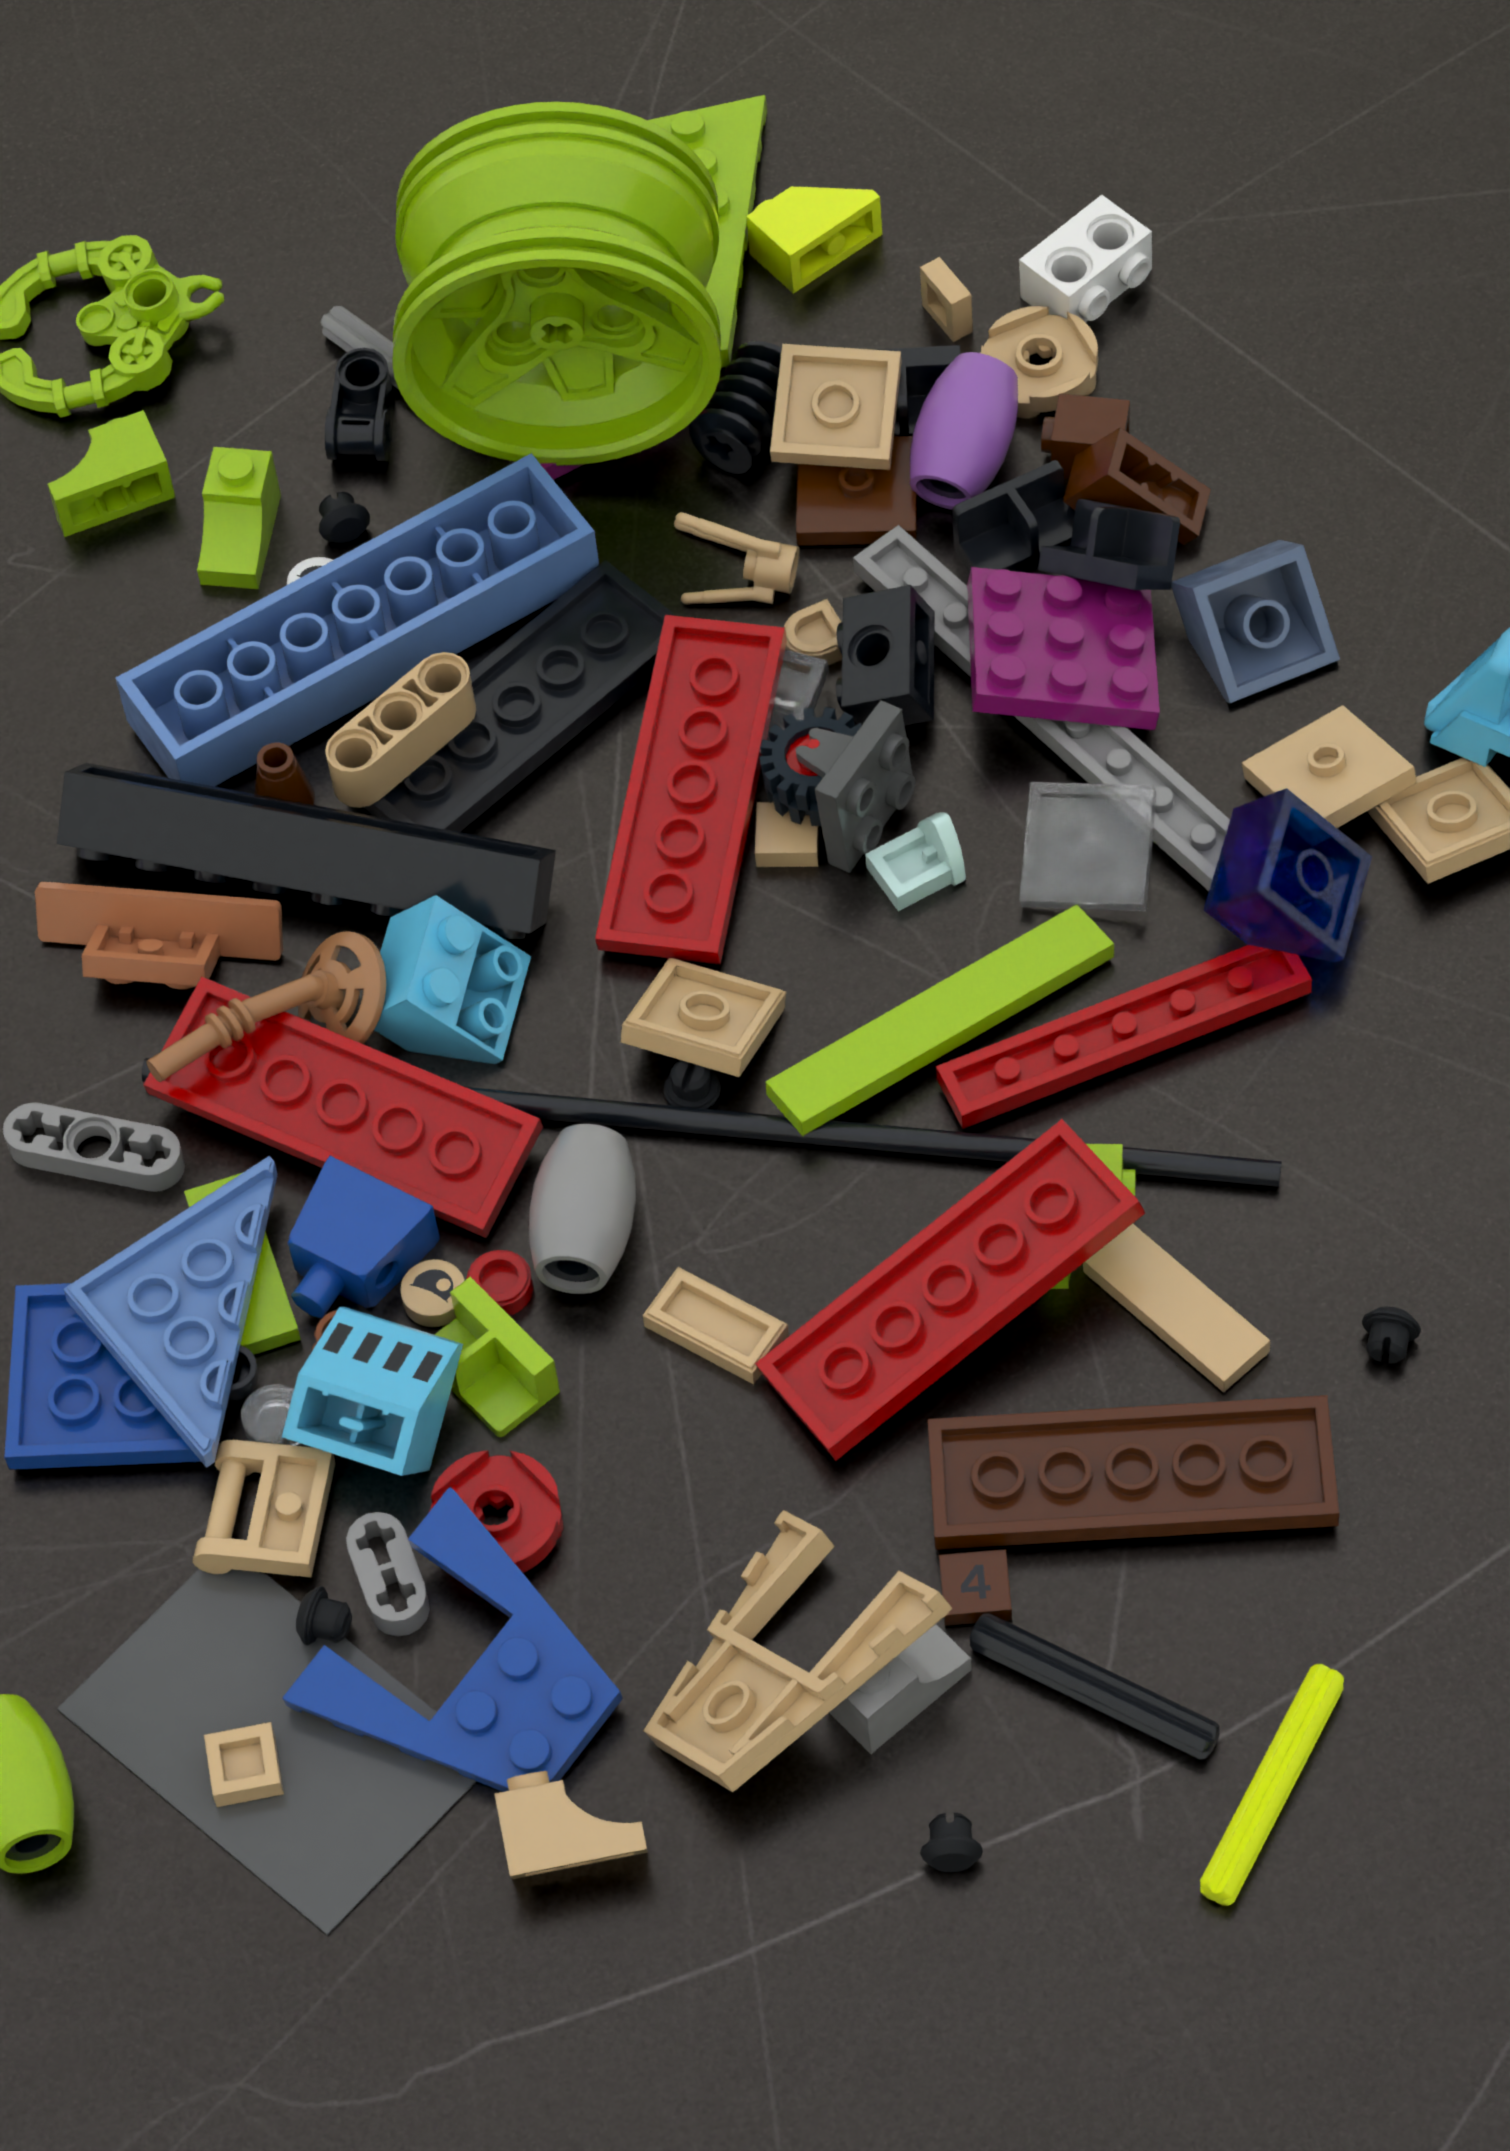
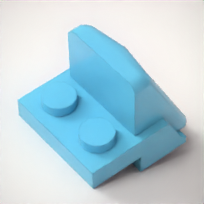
M1510 627L1453 682L1428 703L1424 719L1426 729L1434 732L1431 735V744L1484 767L1487 766L1497 752L1510 757Z

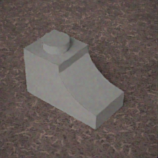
M935 1624L829 1713L872 1754L972 1670L971 1658Z

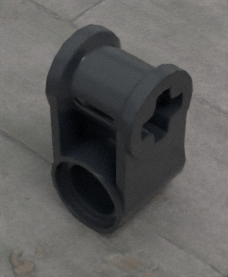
M353 349L345 353L337 363L331 406L327 410L325 421V451L328 460H338L341 454L375 455L377 461L388 462L395 399L387 361L375 349Z

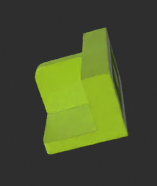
M469 1277L450 1292L456 1318L434 1335L463 1344L451 1390L497 1437H503L560 1393L555 1362Z

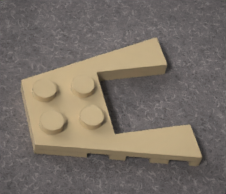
M783 1510L774 1522L781 1532L768 1553L764 1556L763 1553L755 1552L741 1575L747 1583L746 1588L729 1614L725 1610L720 1609L707 1629L714 1639L696 1667L693 1663L686 1662L645 1727L644 1732L658 1748L729 1791L734 1792L945 1617L953 1608L940 1592L898 1571L810 1672L803 1670L752 1640L835 1546L821 1529Z

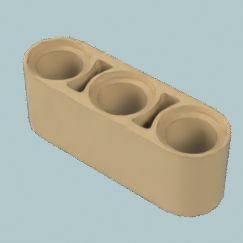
M441 652L423 659L333 734L327 742L325 752L334 794L340 802L347 806L358 808L376 803L471 723L477 709L469 666L462 657L454 653Z

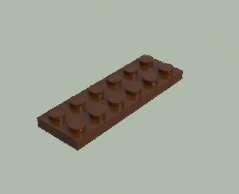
M1328 1395L928 1419L935 1550L1339 1526V1504Z

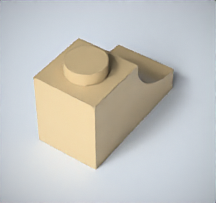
M547 1771L508 1778L509 1791L494 1793L511 1879L648 1853L642 1821L634 1823L610 1822L584 1812L566 1795L563 1780L549 1782Z

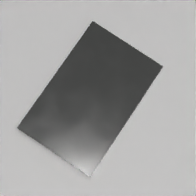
M198 1569L57 1710L328 1936L477 1781L464 1777L458 1771L428 1759L425 1761L402 1753L397 1747L366 1735L361 1737L334 1726L328 1720L305 1711L300 1713L286 1706L282 1697L325 1645L428 1721L437 1713V1711L346 1638L338 1643L317 1638L312 1644L304 1645L296 1631V1618L301 1602L265 1573L231 1569L228 1573L212 1574ZM271 1722L275 1733L284 1794L216 1807L212 1794L204 1735Z

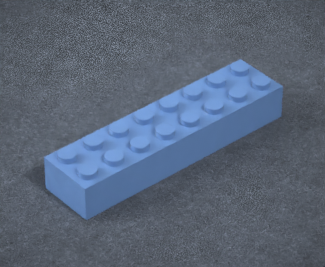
M531 453L116 677L126 720L168 778L215 787L257 764V754L265 745L279 742L290 746L379 697L430 655L441 652L457 654L560 598L599 566L595 531Z

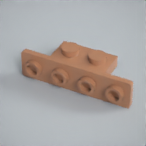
M40 882L35 890L38 938L43 942L87 945L82 953L83 977L102 978L114 984H127L139 981L163 983L174 989H188L197 986L201 976L207 979L210 978L220 956L276 961L280 959L283 952L281 903L277 900L56 882Z

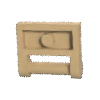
M243 1440L222 1441L218 1446L215 1467L220 1472L205 1537L197 1541L193 1557L194 1565L198 1569L212 1574H224L233 1569L311 1578L335 1468L334 1454L312 1447ZM253 1472L261 1473L247 1540L232 1539L245 1476H249Z

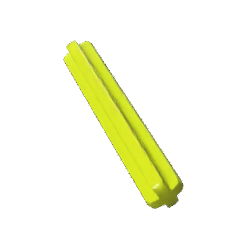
M1315 1664L1310 1667L1200 1879V1892L1207 1899L1224 1906H1229L1235 1902L1344 1690V1677L1337 1670L1330 1669L1323 1664Z

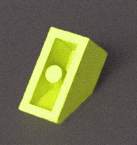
M791 186L773 199L763 201L752 213L746 216L750 255L793 294L883 235L880 196L874 190Z

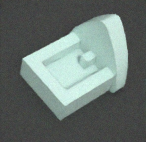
M944 812L935 813L921 820L916 828L865 854L866 868L898 911L950 884L956 886L966 880L962 850L950 816Z

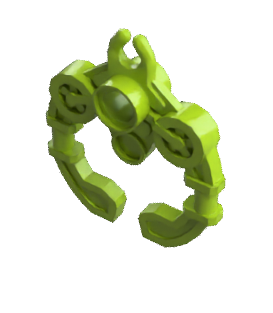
M137 235L120 236L112 241H82L74 244L75 249L52 255L49 254L48 250L37 253V258L19 268L0 285V340L17 339L25 334L31 322L29 302L42 291L56 287V277L79 272L83 280L92 278L94 275L103 276L111 294L98 302L84 306L77 314L76 324L87 344L91 346L111 345L108 357L111 364L103 369L91 370L90 381L66 386L63 378L52 381L38 378L37 369L32 358L22 348H12L0 354V393L19 406L38 412L58 413L61 418L71 415V409L95 403L98 408L108 406L109 403L121 399L134 391H148L162 384L171 372L172 359L168 350L172 344L185 334L190 321L211 314L224 303V294L218 292L223 288L222 280L207 275L177 278L159 266L148 241ZM204 288L214 292L202 303H194L190 300L192 294L199 289Z

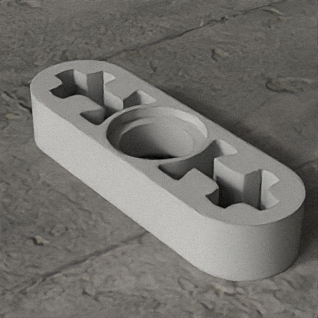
M27 1103L15 1108L7 1116L3 1125V1134L11 1157L18 1164L29 1168L151 1192L163 1191L172 1187L181 1179L185 1170V1160L177 1136L169 1129L160 1126L42 1103ZM36 1128H44L46 1135H36L32 1143H25L23 1135L31 1136ZM103 1136L111 1141L108 1151L100 1157L85 1158L77 1153L81 1142L89 1137ZM57 1142L63 1143L62 1151H59ZM129 1143L131 1152L125 1151V1144ZM156 1151L164 1152L166 1159H156L152 1167L144 1165L143 1159H152Z

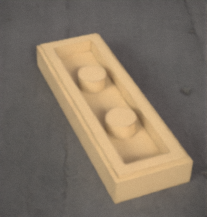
M1134 1224L1130 1225L1083 1263V1272L1222 1392L1229 1389L1270 1352V1340Z

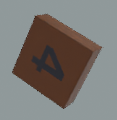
M1006 1549L939 1555L942 1596L953 1608L944 1617L945 1626L976 1623L984 1613H990L1005 1621L1012 1620Z

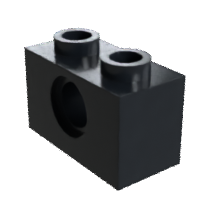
M911 585L843 598V622L838 624L836 632L838 647L842 654V677H838L836 681V697L841 710L853 716L857 724L861 723L863 725L880 700L902 709L905 726L934 720L935 611Z

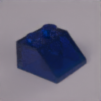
M1286 788L1233 808L1204 911L1248 945L1337 962L1344 959L1372 856Z

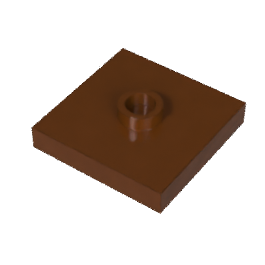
M894 436L890 470L798 464L797 546L872 544L898 525L917 541V494L910 486V449L913 436Z

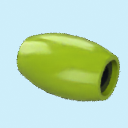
M0 1694V1868L9 1873H31L57 1863L71 1848L74 1829L72 1784L62 1751L50 1728L38 1712L21 1696Z

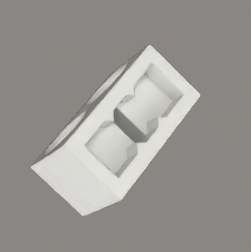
M1100 195L1019 259L1020 298L1031 306L1049 307V315H1059L1067 319V312L1080 317L1085 322L1097 319L1104 313L1109 303L1129 287L1135 288L1140 285L1152 270V231L1105 196Z

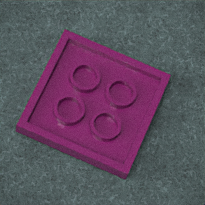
M971 567L967 592L972 712L1148 730L1156 729L1160 708L1151 590H1132L1062 575L1055 576L1005 569Z

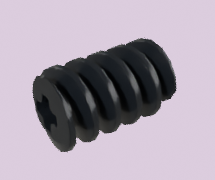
M750 341L741 344L733 355V361H730L722 372V378L719 379L709 403L698 417L690 423L689 435L695 448L707 461L725 472L732 474L747 472L753 465L752 457L757 456L763 449V440L768 439L772 434L781 347L765 341Z

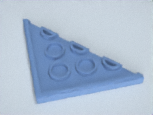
M270 1156L63 1289L67 1302L206 1468L215 1462L276 1185L278 1173L275 1162Z

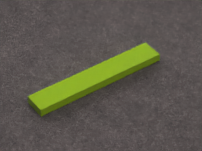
M1076 904L765 1081L766 1095L798 1132L804 1136L1114 958V943Z

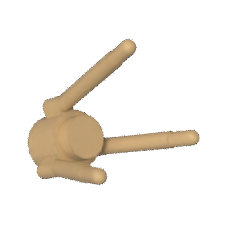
M683 512L676 515V520L674 521L676 529L747 552L743 579L754 581L753 587L684 593L681 596L683 604H712L740 601H757L773 604L776 591L787 594L792 592L799 563L800 549L798 546L759 539Z

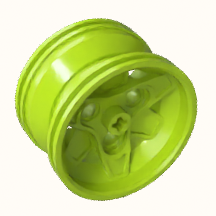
M535 102L494 109L466 119L440 133L416 154L404 172L396 199V247L409 287L404 292L394 317L392 365L394 378L401 395L408 406L423 422L449 440L488 456L516 462L532 453L540 464L556 463L559 466L598 463L641 452L671 438L698 417L716 390L721 370L720 320L711 296L705 289L718 253L719 207L715 184L708 169L684 142L660 126L620 110L575 102Z

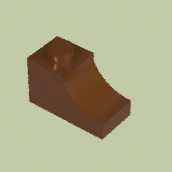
M1120 427L1075 455L1063 502L1075 509L1079 499H1090L1177 516L1180 519L1178 542L1185 545L1200 534L1211 489Z

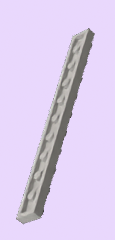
M898 525L853 557L854 573L875 592L911 585L935 611L934 645L971 677L967 585ZM1014 716L1261 939L1275 935L1312 907V892L1128 728Z

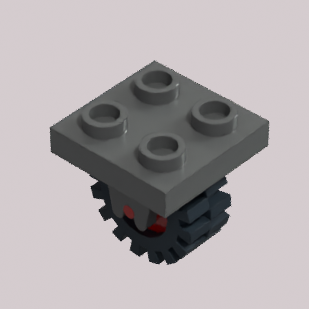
M880 700L863 725L859 723L855 726L853 716L846 712L837 720L834 708L824 707L822 717H815L813 707L803 709L804 719L799 721L791 713L783 717L785 729L783 730L774 724L768 731L770 741L763 739L760 747L762 756L759 758L769 802H774L775 810L782 817L789 811L792 822L801 824L805 815H809L811 826H822L828 863L848 873L851 872L863 854L875 849L881 838L884 825L896 809L901 810L908 804L915 788V777L912 774L909 756V740L906 737L902 709Z

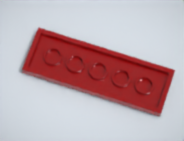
M665 615L596 931L595 941L598 950L721 964L761 770L759 757L762 755L760 747L763 739L767 740L787 643L785 627Z
M201 976L162 1051L206 1024V1015L214 1013L217 1016V1008L223 1005L229 1008L228 1002L233 998L243 1001L250 998V996ZM285 1011L256 1022L253 1032L247 1034L243 1031L244 1036L242 1039L235 1041L231 1038V1046L225 1049L220 1045L162 1082H158L150 1072L143 1084L149 1095L320 1168L323 1167L329 1156H332L432 1205L435 1217L484 1238H487L543 1129L540 1118Z
M1061 1119L757 1361L755 1365L828 1453L837 1461L1142 1217L1145 1211L1139 1200L1068 1124Z

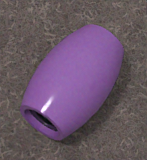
M966 352L959 354L934 383L921 408L914 428L910 449V486L925 501L942 508L953 509L956 504L983 493L994 480L1005 460L1014 435L1018 414V377L1010 366L989 355Z

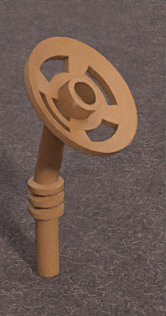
M350 931L336 933L323 941L314 951L305 967L302 978L243 1001L233 998L228 1002L229 1008L224 1005L217 1008V1016L214 1013L206 1015V1024L146 1061L148 1069L158 1082H162L220 1045L225 1049L231 1046V1038L235 1041L242 1039L244 1036L243 1031L247 1034L253 1032L256 1022L297 1006L298 1017L310 1022V1018L313 1016L317 1021L326 1023L328 1030L364 1044L373 1033L384 1006L386 971L382 956L377 946L365 935ZM341 947H347L352 950L361 966L351 971L345 963L336 961ZM360 990H363L358 1013L351 1025L347 1027L345 1023L354 1013L359 1000Z

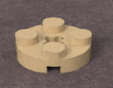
M1030 306L1007 313L995 321L989 329V339L981 347V354L997 358L1015 371L1018 377L1017 417L1028 419L1037 416L1041 412L1056 411L1059 394L1088 396L1094 391L1098 367V344L1093 331L1080 317L1067 312L1066 319L1059 315H1049V307ZM1038 353L1043 359L1053 357V359L1044 365L1030 364L1029 356Z

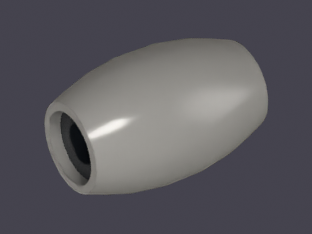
M576 1124L566 1127L559 1133L541 1163L534 1182L528 1214L529 1245L536 1276L542 1283L552 1289L571 1294L596 1292L606 1285L624 1254L632 1229L636 1204V1184L628 1143L618 1132L596 1124Z

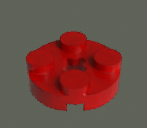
M487 1450L474 1452L458 1459L435 1482L431 1494L432 1504L430 1510L449 1487L452 1488L522 1573L538 1565L551 1552L564 1529L558 1488L548 1470L534 1458L514 1451H510L511 1457L504 1455L489 1456V1451ZM488 1504L495 1509H500L506 1504L511 1507L507 1513L508 1520L499 1525L484 1524L485 1519L482 1508Z

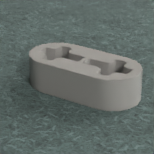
M367 1513L356 1519L350 1526L346 1537L347 1549L370 1617L377 1629L387 1635L397 1637L410 1635L422 1627L429 1615L430 1606L425 1583L405 1529L400 1521L387 1513ZM381 1536L382 1541L386 1544L390 1562L378 1565L374 1552L369 1548L368 1540L373 1537ZM396 1582L402 1596L407 1600L408 1607L400 1612H395L394 1607L390 1604L386 1586Z

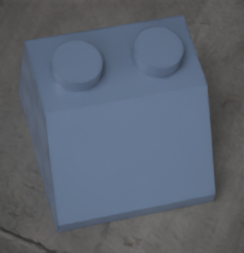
M1277 540L1172 581L1171 588L1187 637L1228 703L1235 702L1340 660L1304 545Z

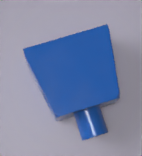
M329 1156L289 1235L288 1246L294 1269L304 1277L291 1294L295 1304L306 1313L317 1318L324 1317L339 1295L365 1308L376 1306L403 1279L408 1270L418 1264L440 1240L433 1206L343 1161Z

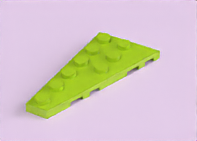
M765 95L647 120L667 130L684 142L703 162L715 184L719 207V246L712 273L705 289L711 296L720 320L721 368L726 367L730 363L737 321L736 305L739 288L742 287L744 251H747L748 246L746 216L753 212L757 163L760 162L762 151L763 125L766 124L767 117Z

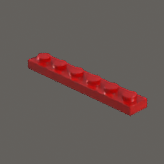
M1282 931L936 1066L937 1081L962 1129L1307 995L1312 990V978L1285 931Z

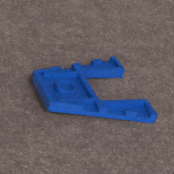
M449 1487L408 1538L412 1548L510 1617V1619L437 1713L428 1721L325 1645L282 1699L286 1706L300 1713L305 1711L328 1720L334 1726L361 1737L366 1735L397 1747L402 1753L423 1761L428 1759L458 1771L464 1777L502 1792L509 1791L508 1778L534 1772L547 1771L549 1782L560 1781L619 1705L623 1697L616 1685L455 1490Z

